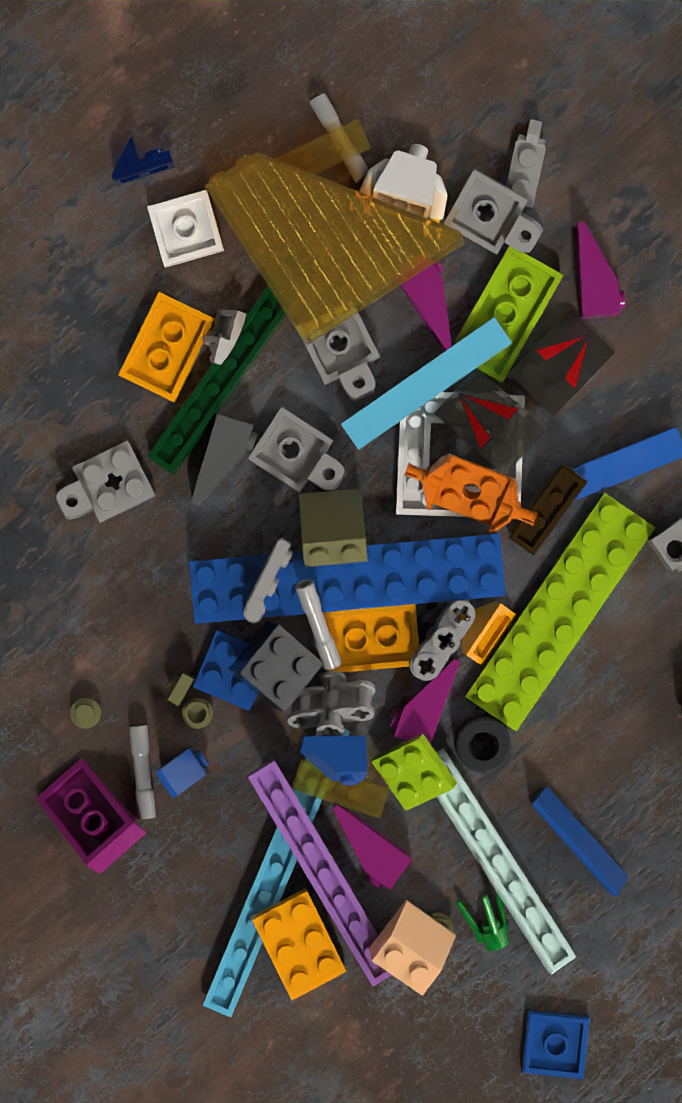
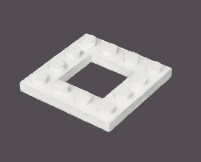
M442 392L400 421L396 499L397 515L466 517L435 504H432L431 510H428L423 491L424 484L421 481L404 476L409 463L425 470L429 466L431 423L470 425L458 393ZM461 393L520 408L508 421L461 395L483 426H492L490 469L515 479L518 487V501L521 502L525 395ZM465 486L470 492L480 491L478 486Z

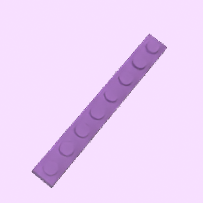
M272 759L247 774L371 985L375 986L390 977L392 974L378 966L371 959L369 948L378 937L377 932L275 760Z

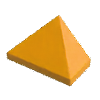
M498 601L474 609V622L461 639L462 653L482 666L517 616ZM461 613L460 619L464 620L466 616Z

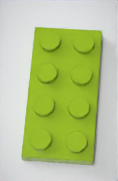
M509 246L453 346L495 317L512 344L480 365L476 370L502 384L564 275L524 252Z

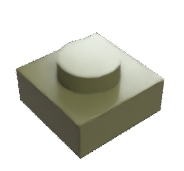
M186 671L182 673L181 677L175 674L166 690L171 693L168 701L179 706L196 677Z

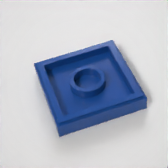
M528 1009L522 1073L584 1079L590 1017L588 1015Z

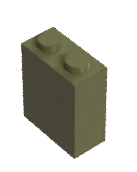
M361 488L299 494L305 567L368 561Z

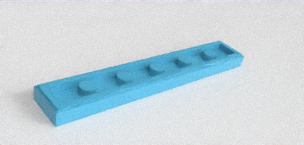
M494 317L344 421L341 426L357 449L360 450L511 345L512 342Z

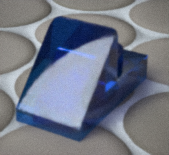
M131 136L112 173V178L116 186L175 168L170 151L163 152L162 148L151 150L145 153V158L140 159L135 141Z

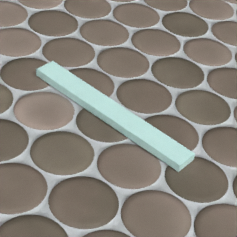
M441 748L436 753L457 784L453 790L437 796V799L549 974H553L577 956L444 748Z

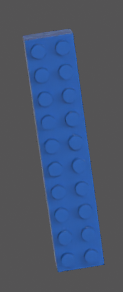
M500 534L366 546L367 562L305 567L303 551L293 552L286 568L280 566L275 576L276 579H279L273 595L271 597L266 595L263 600L266 610L261 617L306 614L303 611L295 585L307 579L313 580L321 602L322 612L506 596ZM269 554L190 561L194 624L246 619L245 615H243L244 607H246L245 603Z

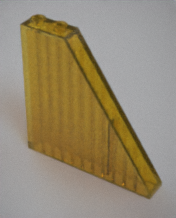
M259 152L241 157L235 163L236 166L227 172L221 171L210 178V183L205 185L306 345L464 245L463 236L456 229Z

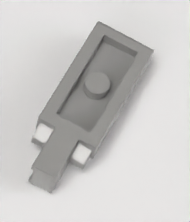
M530 119L527 134H519L518 140L515 142L506 182L508 188L529 199L524 208L531 210L533 209L546 150V140L539 138L542 122Z

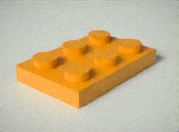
M158 292L118 375L175 403L204 344L202 338L205 335L208 336L215 319Z
M416 604L323 612L328 630L334 639L342 662L338 667L328 671L343 673L409 667L411 657L419 647Z
M306 889L250 917L291 1000L347 972Z

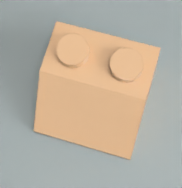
M405 900L370 946L369 951L374 963L423 996L441 972L456 934Z

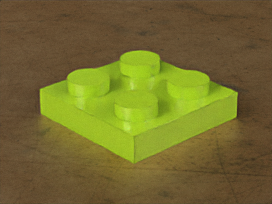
M423 733L376 755L371 761L405 811L453 790L457 784Z

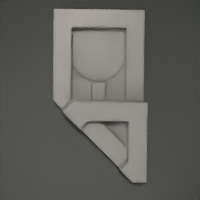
M217 310L211 336L205 335L202 338L204 344L210 347L212 355L209 358L212 363L221 365L230 354L242 330L246 317L245 313L238 310Z

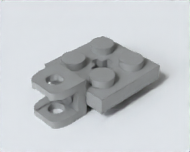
M477 169L473 170L444 222V225L496 255L504 243L518 251L529 253L543 232V227L538 221L522 212L529 199ZM489 203L493 206L491 210L495 213L494 217H487L483 220L480 218L481 212L478 210L479 205L486 206ZM523 230L529 231L531 239H524L521 232Z
M353 301L297 328L325 385L339 379L347 396L354 402L375 392V380L367 364L379 359L380 355ZM337 335L340 339H347V343L344 344V350L340 352L338 349H331L330 347L334 343L333 337ZM359 380L365 383L364 387L360 389L354 387V383Z
M282 407L248 458L300 493L308 481H311L325 491H336L346 476L344 467L337 460L326 454L334 441ZM296 442L298 444L296 449L299 451V454L296 457L292 455L289 459L284 456L286 451L283 449V446ZM328 470L335 471V477L332 480H326L324 477Z
M127 440L72 467L78 481L61 489L56 495V500L66 519H76L94 511L99 523H102L155 497V494ZM109 474L122 478L123 481L119 483L120 489L114 490L113 487L107 488L105 486V483L109 480ZM69 498H75L78 504L75 507H69L66 501Z

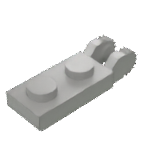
M280 537L279 539L277 538L245 603L246 607H244L243 615H245L244 617L249 622L257 623L262 618L261 615L266 610L263 600L266 595L270 597L273 595L279 579H276L275 576L280 566L286 568L293 554V551L289 550L291 543Z

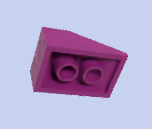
M83 758L77 761L35 798L86 866L99 874L147 833L126 806Z

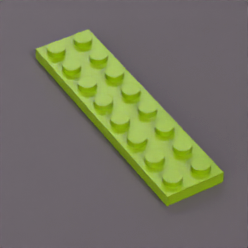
M603 493L474 681L465 697L514 731H517L656 527L606 493Z

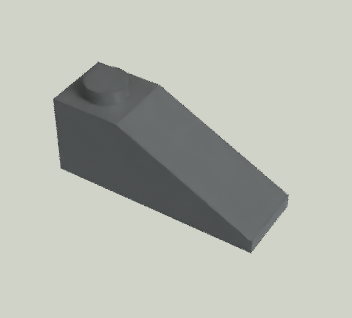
M217 414L190 504L199 506L246 456L247 450L253 451L258 433L253 432L254 425Z

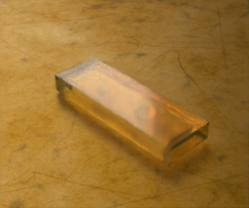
M356 119L274 158L286 187L289 188L370 150L371 147L360 121Z
M301 758L291 788L377 818L381 817L390 790L389 787L365 779L360 781L359 784L350 786L342 785L341 781L332 782L313 763Z

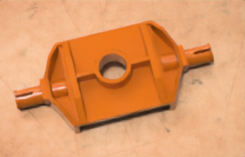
M447 454L442 456L431 467L428 466L426 470L409 463L404 476L411 477L424 484L423 491L428 510H431L432 504L489 525V534L494 533L511 522V519H518L533 526L537 517V513L520 507L518 487L514 478L455 455ZM474 484L479 487L480 491L470 492L466 489L465 485Z

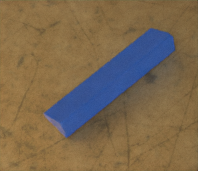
M672 428L572 468L588 479V483L575 500L682 458V440L678 428Z
M544 787L530 800V804L613 897L619 895L628 878L625 872L548 787Z

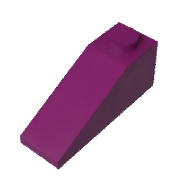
M578 222L575 226L580 319L617 317L620 314V309L625 308L624 290H619V282L585 222Z
M424 252L396 271L394 279L445 352L452 345L443 278L440 275L443 272V268L434 256L429 258Z
M452 658L434 679L428 681L403 705L401 711L395 710L390 724V728L395 729L393 732L394 737L407 741L423 733L431 744L460 664L459 659Z
M336 801L333 805V810L364 871L368 873L366 879L379 889L385 886L390 890L412 861L411 855Z

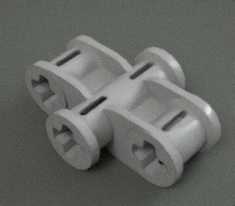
M464 600L449 602L436 620L435 625L426 632L425 640L420 644L409 662L410 671L415 677L424 681L434 679L448 661L450 654H453L459 648L460 640L464 637L475 619L474 607L469 602ZM464 607L463 614L466 616L465 619L455 621L454 608L461 609ZM440 634L444 635V639L447 641L445 645H440L441 642L437 639ZM429 658L428 664L432 667L431 671L420 673L419 661H427Z
M325 671L319 676L321 687L304 688L291 704V713L287 718L288 724L300 729L316 727V733L319 736H342L344 734V726L341 722L367 721L374 717L375 710L372 707V696L375 694V685L366 680L346 682L345 674L339 671Z

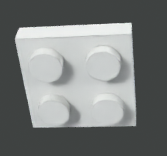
M207 190L147 206L165 268L224 251Z

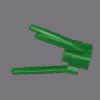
M496 890L499 920L494 917L488 896L483 895L482 901L488 921L481 925L482 930H480L460 900L456 901L461 914L475 933L477 942H484L487 951L502 949L510 943L507 932L510 930L506 922L504 902Z

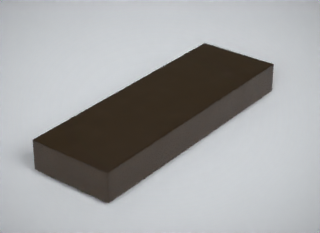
M563 462L528 509L537 513L533 526L520 521L510 534L509 539L534 556L588 483V479Z

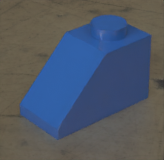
M303 736L300 744V753L332 782L341 781L342 785L350 786L359 784L360 781L365 779L368 773L366 736Z
M190 746L162 765L155 774L172 799H174L208 773L206 766L209 765V762L200 749L194 751L192 746Z

